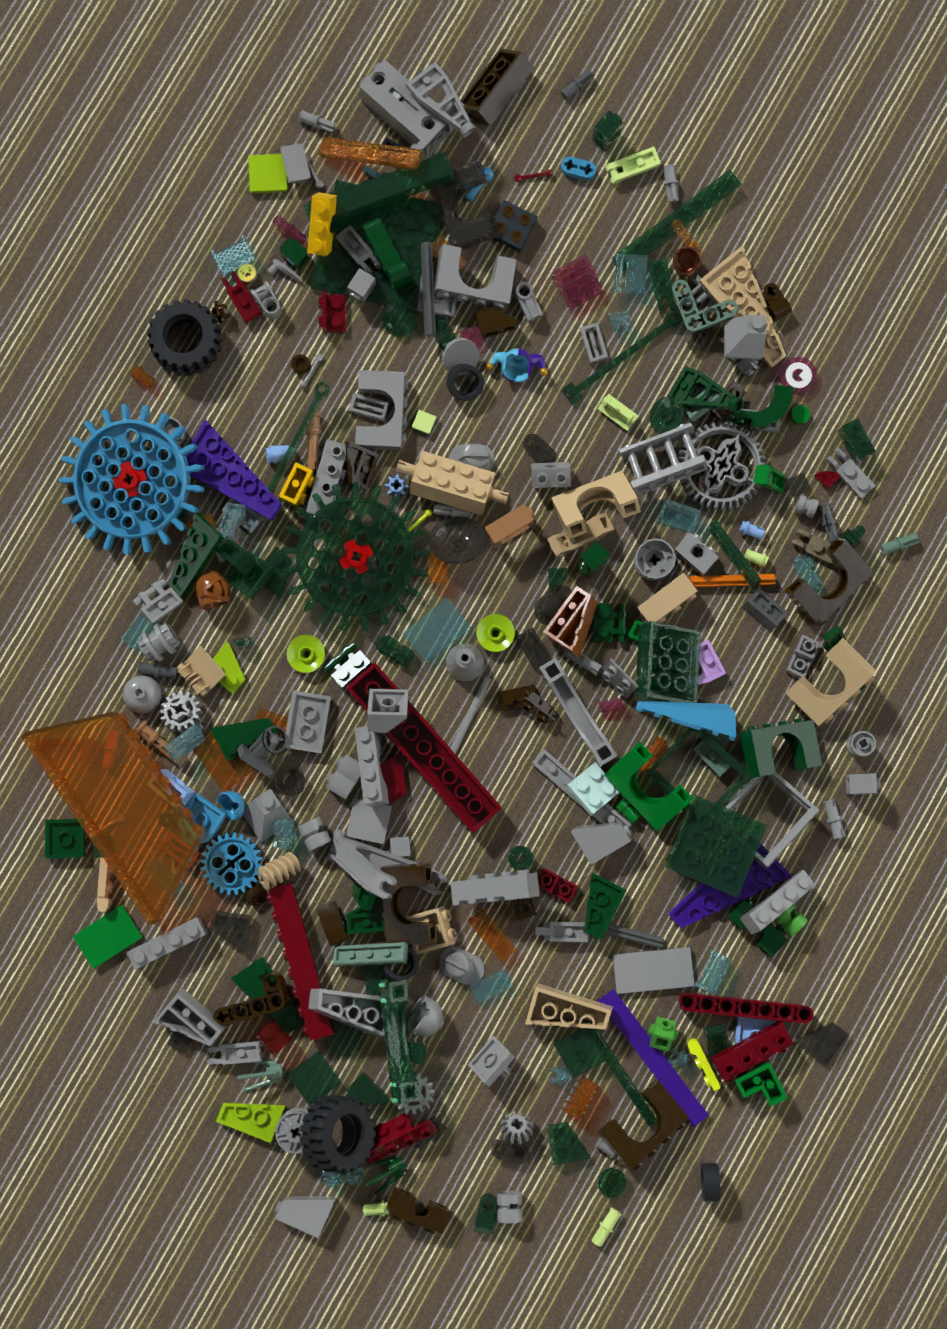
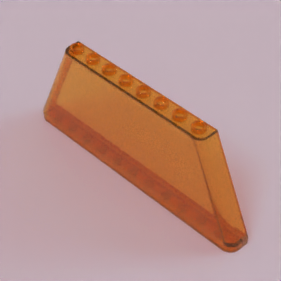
M109 712L27 731L21 736L146 922L149 926L158 923L204 838L202 826L195 822L193 813L184 806L182 797L173 790L171 781L162 774L160 765L151 758L149 749L140 742L138 733L128 725V719L123 713Z

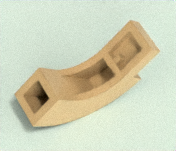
M599 514L586 521L587 533L569 539L566 532L549 537L548 541L552 551H554L556 556H562L584 547L613 531L614 527L607 514Z

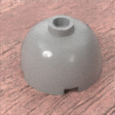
M145 675L136 676L130 679L124 686L123 700L126 706L133 712L140 714L150 713L161 703L162 689L153 678Z
M426 996L425 998L421 997L410 1013L414 1014L412 1021L408 1020L407 1029L410 1033L417 1036H431L437 1030H440L444 1024L442 1008L433 999Z

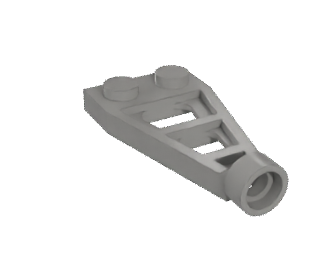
M436 62L406 84V88L418 102L457 129L464 138L474 131L475 127L470 122L448 76ZM437 86H441L447 96L441 103L435 102L428 96V93ZM450 102L458 110L454 117L449 116L443 110Z

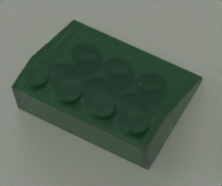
M654 621L639 625L636 701L697 703L701 631Z

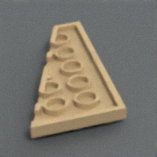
M742 245L700 279L699 283L717 304L726 300L735 301L739 311L734 318L745 315L766 316V340L762 359L771 369L786 357V353L778 334H776L773 320L769 316L766 308L767 305L758 282L754 278L751 264L747 260L745 249ZM727 305V309L723 312L728 311L729 314L733 313L732 309H734L735 306L731 307L730 305Z

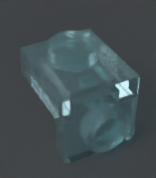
M275 820L273 822L276 842L273 844L274 848L280 847V850L292 848V845L297 842L294 820Z

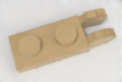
M106 857L100 858L97 909L100 912H108L112 904L109 893L112 892L113 886L112 881H110V874H113L114 862H111L112 858Z

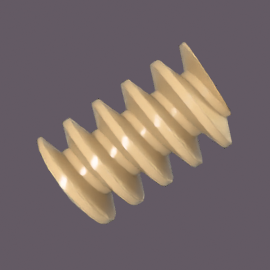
M287 852L284 856L273 859L271 863L268 862L265 866H260L258 868V879L264 889L268 891L270 885L272 887L276 886V881L281 884L283 878L285 880L289 879V874L294 877L296 871L301 872L299 861L295 855Z

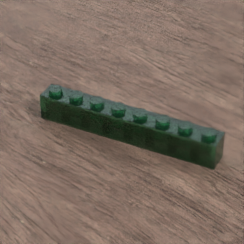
M446 152L435 153L430 158L417 160L407 167H398L396 171L391 173H382L375 179L362 181L359 185L345 187L343 191L329 193L337 195L335 215L331 219L330 226L455 180ZM312 200L308 204L303 205L309 223Z

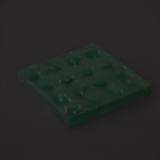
M694 795L665 867L739 898L768 825Z

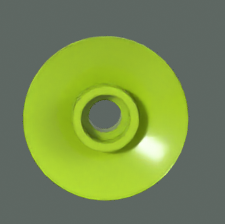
M490 614L479 622L476 635L478 642L484 649L491 652H500L512 644L515 630L512 622L507 617L501 614ZM494 630L499 632L498 637L492 636Z
M300 635L294 638L287 648V660L291 667L298 672H313L324 662V646L319 639L312 635ZM305 651L310 652L308 658L303 657Z

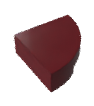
M820 471L814 475L825 490L841 478L838 473L831 471Z

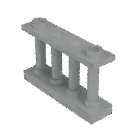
M692 423L681 424L673 430L635 444H628L619 449L623 461L629 459L636 479L631 481L636 496L708 469L704 455L697 456L690 436L694 432ZM683 439L690 457L689 460L682 463L678 461L672 445L673 442ZM665 446L672 464L671 467L666 469L660 468L654 449ZM647 452L654 472L643 476L636 456Z

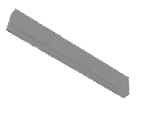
M543 749L531 764L583 808L566 788L576 776ZM607 803L592 815L601 824L623 822L624 826L628 825L630 827L632 825Z

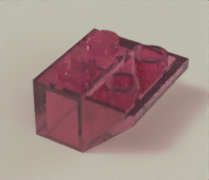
M586 254L552 272V280L569 311L603 293L596 272Z

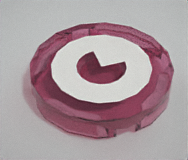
M794 357L786 361L779 373L780 384L794 387V395H802L809 392L816 384L818 377L814 364L807 358Z

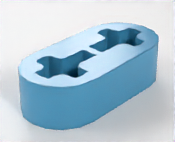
M566 157L561 162V171L566 176L585 181L592 180L595 176L596 167L590 161ZM568 163H572L570 170H567V166H565ZM586 167H589L591 171L588 173V175H586L584 171L586 170Z

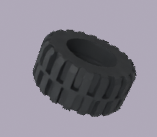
M184 299L183 303H180L179 300H174L173 305L169 306L168 303L163 305L164 309L162 311L157 310L154 313L156 318H151L149 322L151 328L147 330L149 337L147 340L148 345L158 363L164 366L167 371H173L176 375L180 376L182 373H185L186 376H192V372L199 374L202 373L201 369L204 367L210 368L212 360L216 362L218 358L217 353L221 352V342L223 341L221 329L215 316L211 314L206 306L202 307L196 301L191 303L188 299ZM193 323L198 325L202 331L203 336L200 344L194 350L187 353L173 351L168 344L170 332L179 324Z
M326 1095L317 1099L314 1105L308 1108V1114H305L302 1119L304 1121L303 1126H300V1132H302L300 1144L303 1145L301 1148L303 1154L307 1155L306 1160L315 1169L322 1172L348 1174L349 1172L356 1171L358 1167L365 1163V1159L369 1158L371 1154L370 1149L374 1147L373 1137H375L376 1131L373 1130L375 1123L371 1119L372 1114L369 1109H366L367 1106L362 1101L350 1096ZM340 1119L343 1127V1136L340 1145L335 1149L333 1129L336 1122Z

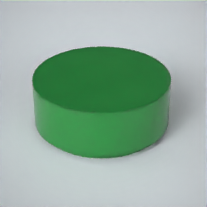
M805 405L795 406L790 414L792 421L799 425L806 423L810 418L809 408Z

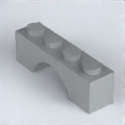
M368 726L355 728L364 804L369 807L389 804L387 785L383 779L379 755L382 748L380 732H368Z
M801 870L788 878L777 891L753 907L740 920L751 934L759 932L812 889L815 884L807 873Z
M199 916L126 953L134 970L207 935L208 932Z

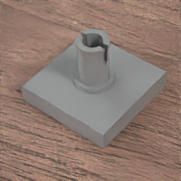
M493 1035L469 1062L468 1066L490 1087L499 1075L502 1078L507 1077L503 1071L510 1074L511 1069L508 1065L515 1056Z

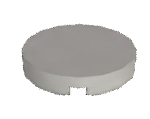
M456 338L450 341L442 353V363L449 372L459 364H469L475 367L479 360L477 346L466 338ZM463 371L459 373L458 376L466 375L469 372Z

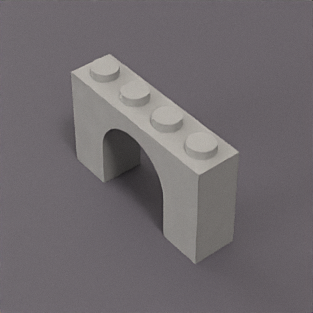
M445 244L441 246L434 282V293L442 298L451 296L456 297V300L462 302L467 300L474 301L477 305L490 304L496 309H504L510 304L516 259L498 256L494 260L492 279L489 286L482 289H474L467 286L459 275L462 248Z
M359 370V393L387 396L394 403L395 413L392 419L383 426H356L355 444L366 449L402 451V445L406 444V434H402L403 426H406L407 415H403V410L407 408L408 397L404 396V389H408V378H405V372Z

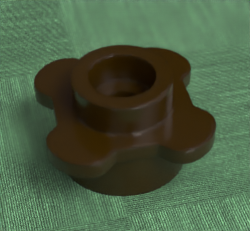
M215 301L212 314L219 323H223V319L228 317V308L225 304Z

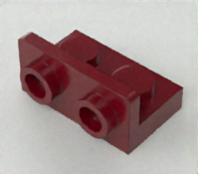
M322 292V298L318 299L319 309H322V316H319V328L323 329L324 334L346 333V295H326V292Z

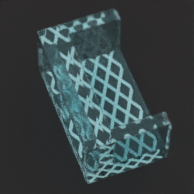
M244 235L241 236L242 241L217 253L214 250L210 251L222 276L239 268L242 264L255 260L254 253Z

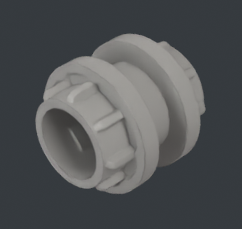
M157 623L153 626L155 632L149 634L145 631L141 634L142 638L138 640L142 653L149 661L154 662L157 660L160 662L164 660L163 653L168 651L173 654L176 652V647L180 644L174 630L169 624L165 623L162 625Z

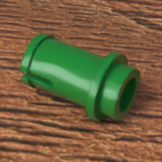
M622 799L615 808L618 809V813L621 812L632 824L638 819L640 814L628 804V800Z

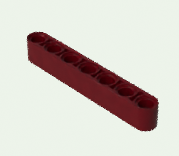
M690 992L681 993L677 999L679 1007L690 1012L804 1024L811 1022L814 1017L813 1010L803 1004ZM686 996L692 999V1003L688 1007H684L682 1004V1000ZM706 998L710 999L711 1006L708 1009H703L702 1001ZM728 1000L731 1005L730 1009L723 1011L721 1004L723 1001ZM746 1002L749 1003V1011L742 1013L741 1005ZM763 1005H768L769 1012L766 1015L760 1013V1008ZM782 1007H787L789 1010L788 1015L785 1017L780 1016V1009ZM802 1009H807L808 1016L805 1019L799 1017V1012Z

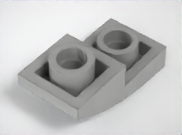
M802 635L785 672L799 679L802 676L805 677L820 642Z

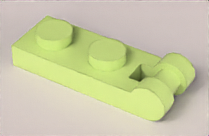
M651 147L606 165L605 168L607 173H610V180L614 185L622 180L659 167L661 162L655 147ZM621 167L623 172L618 174L616 169Z

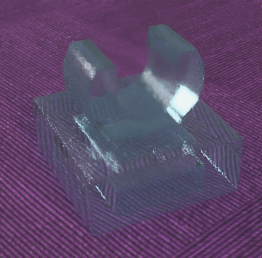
M627 311L608 314L609 322L613 326L615 333H618L617 327L619 325L624 326L625 332L628 331L627 324L630 323V315Z

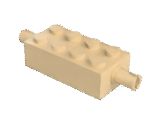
M422 451L418 464L414 465L399 460L396 472L412 476L410 494L479 515H483L489 499L506 504L508 499V492L493 489L495 472Z

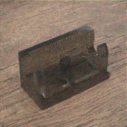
M533 627L517 636L516 640L534 671L552 660Z

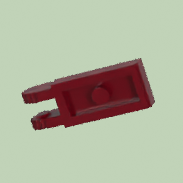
M235 271L231 272V277L237 285L231 288L225 277L221 278V281L244 322L248 324L260 317L262 313L243 281L241 282Z

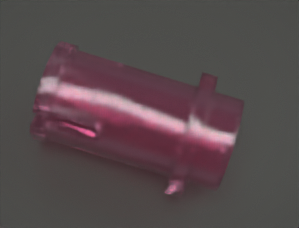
M616 697V699L599 701L601 713L616 710L620 712V710L624 709L622 698Z

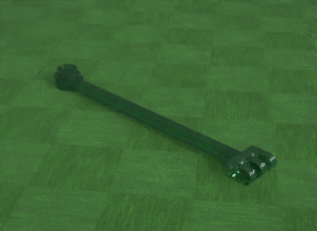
M679 311L670 312L664 323L576 387L571 382L561 391L565 393L570 389L571 392L566 395V398L570 399L572 396H575L570 403L572 405L576 404L583 398L580 392L668 328L678 327L682 323V315H680ZM677 315L679 319L673 320L672 316Z
M324 382L316 384L314 399L268 487L272 494H274L320 402L330 394V387L328 384L325 385ZM324 386L325 391L320 393L319 387Z

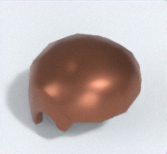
M684 246L675 252L672 264L675 271L679 274L689 276L699 269L701 257L699 252L693 247Z

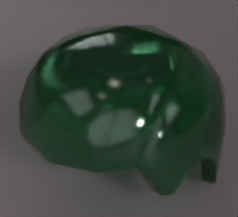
M609 1167L599 1173L597 1187L603 1196L615 1198L624 1192L627 1180L622 1170Z

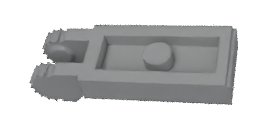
M837 448L835 453L843 461V464L839 466L838 462L831 456L826 458V460L835 472L841 476L842 481L861 499L876 485L850 458L848 459L841 449Z
M260 1041L223 1044L206 1048V1052L209 1053L221 1051V1059L211 1058L207 1060V1065L262 1061Z

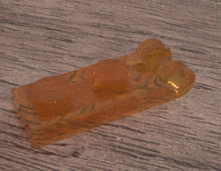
M481 907L477 911L478 913L474 917L468 918L467 921L503 962L517 949ZM484 919L487 923L481 928L477 923Z

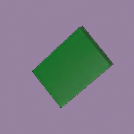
M122 904L73 935V938L92 969H95L143 938V935Z

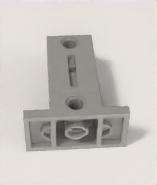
M384 59L381 63H377L374 66L372 73L368 77L365 76L360 81L361 101L412 145L408 150L409 168L415 172L455 128L418 102L406 88L409 80ZM452 103L446 112L449 116L454 117L458 110Z

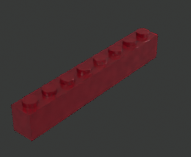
M290 882L270 888L267 899L269 905L273 904L275 912H272L274 923H278L280 931H277L279 942H283L285 947L282 953L285 962H289L290 969H287L290 981L294 980L295 988H293L295 999H299L300 1002L298 1012L300 1018L305 1020L306 1026H303L306 1038L309 1037L310 1041L332 1035L334 1034L331 1019L309 1009L311 989H322L294 885Z

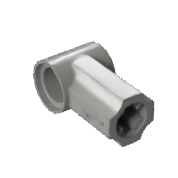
M527 282L520 283L516 288L515 298L519 302L527 322L534 321L543 316L542 311L534 296L531 284ZM526 289L529 295L524 297L520 295L519 291Z

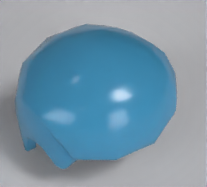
M235 791L219 794L217 803H220L222 810L228 813L226 817L229 820L235 821L244 815L245 802L241 794Z

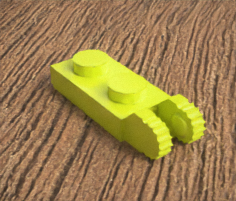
M690 1038L687 1046L690 1053L697 1056V1059L694 1060L699 1070H704L706 1076L703 1078L708 1088L712 1087L714 1091L720 1089V1082L699 1041L695 1038Z

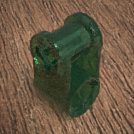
M490 1193L483 1194L480 1197L474 1232L494 1235L497 1201L495 1196ZM486 1201H490L491 1205L489 1208L485 1207Z

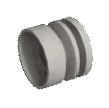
M654 538L646 540L635 553L634 565L636 571L646 580L657 581L665 578L675 566L676 556L674 549L663 539ZM652 556H655L656 559H659V562H657L656 565H653L652 562H649V560L652 559Z
M303 1107L292 1108L286 1111L278 1121L275 1129L276 1140L285 1151L293 1154L302 1153L301 1148L303 1145L300 1144L302 1132L299 1130L301 1134L295 1136L292 1129L303 1126L304 1121L302 1119L305 1114H308V1109Z

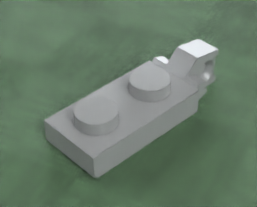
M549 921L545 922V927L534 928V935H544V940L588 942V935L583 933L585 922Z

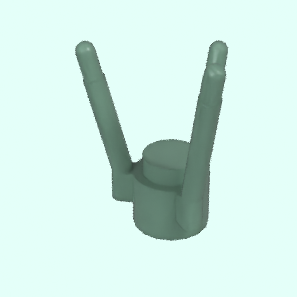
M277 1060L248 1062L269 1065L270 1067H266V1072L237 1077L238 1080L265 1076L269 1079L245 1088V1091L276 1083L283 1079L282 1063L277 1064Z

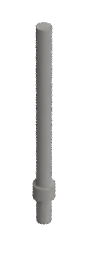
M486 676L450 747L455 754L492 680Z

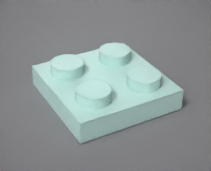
M596 762L566 786L590 816L619 793L618 789L604 776L605 773Z

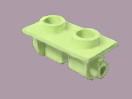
M610 394L604 397L597 408L626 431L630 429L639 417Z

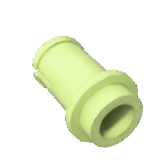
M747 549L743 560L760 565L759 568H761V566H766L769 557L766 556V553L763 555Z

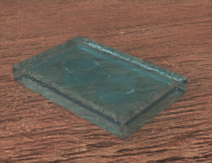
M445 598L406 630L403 636L422 659L428 663L470 629L471 626L452 603Z

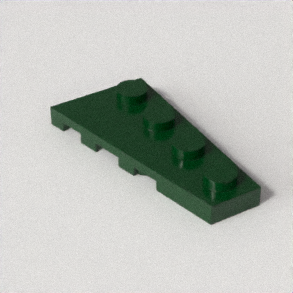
M263 956L230 979L253 999L265 995L262 980L265 975L273 973V970ZM271 977V984L273 986H276V979L274 977ZM276 996V1003L281 1006L282 999ZM291 998L287 1007L267 1013L288 1033L305 1023V1020L300 1018L298 1009ZM259 1001L258 1005L264 1009L263 1003Z

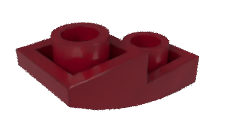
M544 867L538 876V886L571 904L579 886Z

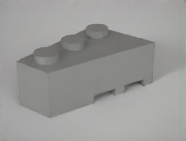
M184 988L174 996L153 1022L166 1026L172 1031L183 1033L187 1037L211 1046L227 1028V1025L220 1026L213 1019L214 1014Z

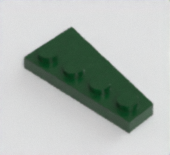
M194 513L192 519L194 522L192 527L188 529L186 534L188 536L185 546L181 548L180 560L176 562L168 584L180 597L186 596L224 538L200 513Z

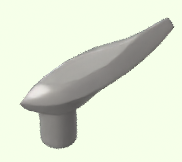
M273 259L274 264L268 269L272 276L280 269L284 274L302 282V279L293 270L279 260Z

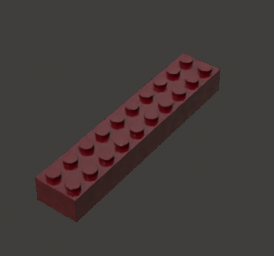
M375 662L346 687L367 713L370 689H398ZM408 700L407 718L385 733L474 834L497 814L502 807Z

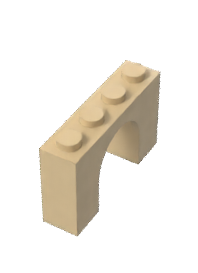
M623 471L551 498L554 510L569 539L587 533L581 511L592 502L602 500L612 502L617 507L622 518L641 512L638 498Z
M844 638L826 654V657L841 670L845 677L844 691L836 695L823 694L802 676L786 692L818 726L823 722L827 724L834 717L833 713L836 710L840 712L848 704L846 701L850 697L854 699L861 692L860 688L863 685L867 687L875 679L873 675L876 670Z

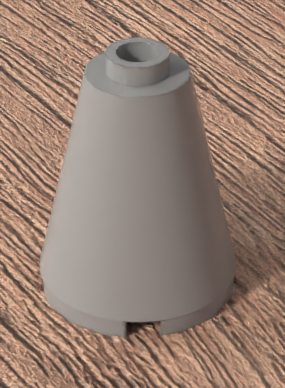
M459 644L449 651L446 658V667L450 675L456 680L472 681L481 674L484 667V658L481 651L474 645ZM467 657L469 659L468 661L464 662L461 660V658Z

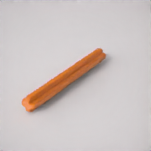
M775 574L687 576L695 587L765 586L776 584Z

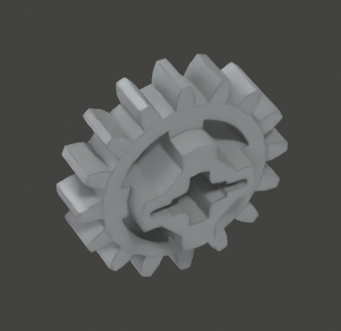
M180 691L178 696L172 693L173 698L166 697L168 702L161 704L164 708L160 710L161 715H163L161 720L172 732H175L177 729L180 733L183 732V729L189 732L191 725L196 727L195 721H201L198 715L203 714L200 709L202 705L196 696H192L190 692L184 695Z
M411 1072L408 1078L404 1074V1080L397 1079L398 1086H393L395 1093H392V1099H396L393 1101L394 1106L399 1105L398 1111L405 1110L406 1116L412 1112L415 1117L418 1111L424 1114L423 1109L429 1110L430 1106L428 1103L434 1102L431 1096L435 1095L434 1090H430L433 1088L432 1083L427 1084V1077L421 1079V1073L414 1077L413 1072ZM424 1088L426 1090L425 1098L422 1095ZM401 1090L405 1094L402 1100L400 1098Z

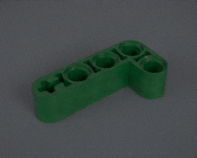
M378 217L362 225V229L393 289L396 290L412 282L410 271L406 263L401 260L380 218Z

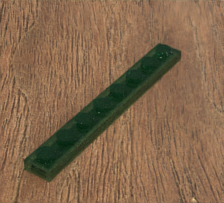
M728 170L611 258L612 262L624 274L738 189L742 183L731 170Z

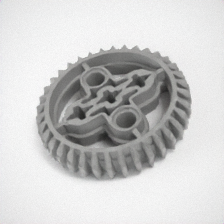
M712 422L710 425L711 429L705 424L703 426L704 431L701 428H697L698 435L695 432L691 435L694 448L702 439L714 434H727L734 437L733 439L724 440L718 450L709 446L695 448L697 456H700L702 453H706L709 456V460L706 461L708 469L705 470L701 480L704 492H701L695 486L690 476L679 481L680 484L686 483L683 490L690 489L687 494L688 496L695 495L693 498L694 502L699 498L701 499L699 505L702 506L704 502H707L706 508H709L713 504V510H717L718 505H720L721 511H724L725 505L731 510L733 507L732 503L738 508L740 506L739 501L744 505L746 504V499L751 500V494L756 495L758 493L755 488H761V486L754 483L756 466L766 465V463L761 462L766 457L759 455L764 450L761 448L757 450L760 442L753 443L756 437L752 436L749 438L750 431H747L745 434L742 433L744 427L736 430L737 424L730 428L729 422H726L725 427H723L722 422L718 423V427ZM739 440L749 448L753 456V478H750L748 468L738 462L742 452ZM684 443L681 446L684 450L679 451V455L683 456L678 457L680 463L689 460V454ZM733 444L732 452L727 455L728 448ZM714 457H717L711 467L710 464L713 462ZM725 461L724 468L719 472V465ZM732 466L733 468L730 470L729 474L726 475L730 467ZM734 472H741L743 478L736 479L734 477ZM716 477L715 484L709 488L710 481ZM726 482L737 487L748 484V487L743 492L730 498L721 499L709 496V494L720 492Z

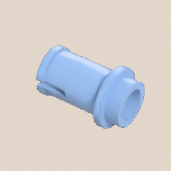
M743 521L739 529L742 535L747 534L759 540L762 539L765 531L764 528L749 524V521Z

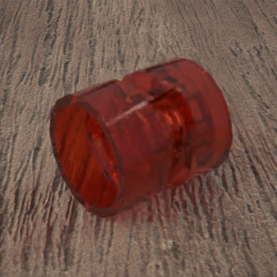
M274 1019L255 1036L262 1044H267V1050L273 1056L292 1040L286 1031H280L281 1026Z

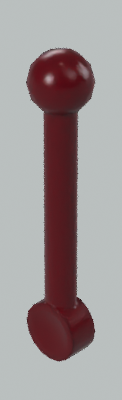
M547 170L543 173L524 176L516 174L514 180L519 183L523 179L542 176L552 177L553 171Z

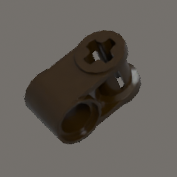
M769 283L764 286L761 292L767 305L766 308L769 316H771L773 321L776 322L792 312L790 303L776 284Z

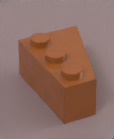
M576 586L543 633L551 641L579 658L598 602L591 594Z

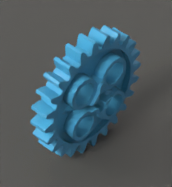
M236 832L233 833L232 837H230L229 833H225L224 839L221 835H218L219 841L217 842L212 839L213 846L206 845L209 851L202 852L206 859L200 860V862L205 863V866L200 868V870H206L207 872L203 875V878H210L207 885L214 883L213 890L220 887V894L227 890V895H231L232 890H234V893L238 895L239 889L245 893V886L252 888L251 882H258L255 876L258 875V868L264 866L259 864V861L264 858L257 856L261 850L254 849L257 843L250 844V837L244 840V834L237 838ZM233 844L238 847V853L234 856L229 853V847ZM241 853H246L245 856L235 862V868L230 867L219 876L218 873L230 864L229 859L235 860ZM217 857L223 860V865L220 868L214 866V860ZM245 859L249 860L251 864L247 871L241 868V862ZM229 872L235 874L236 878L233 883H229L226 880V875Z

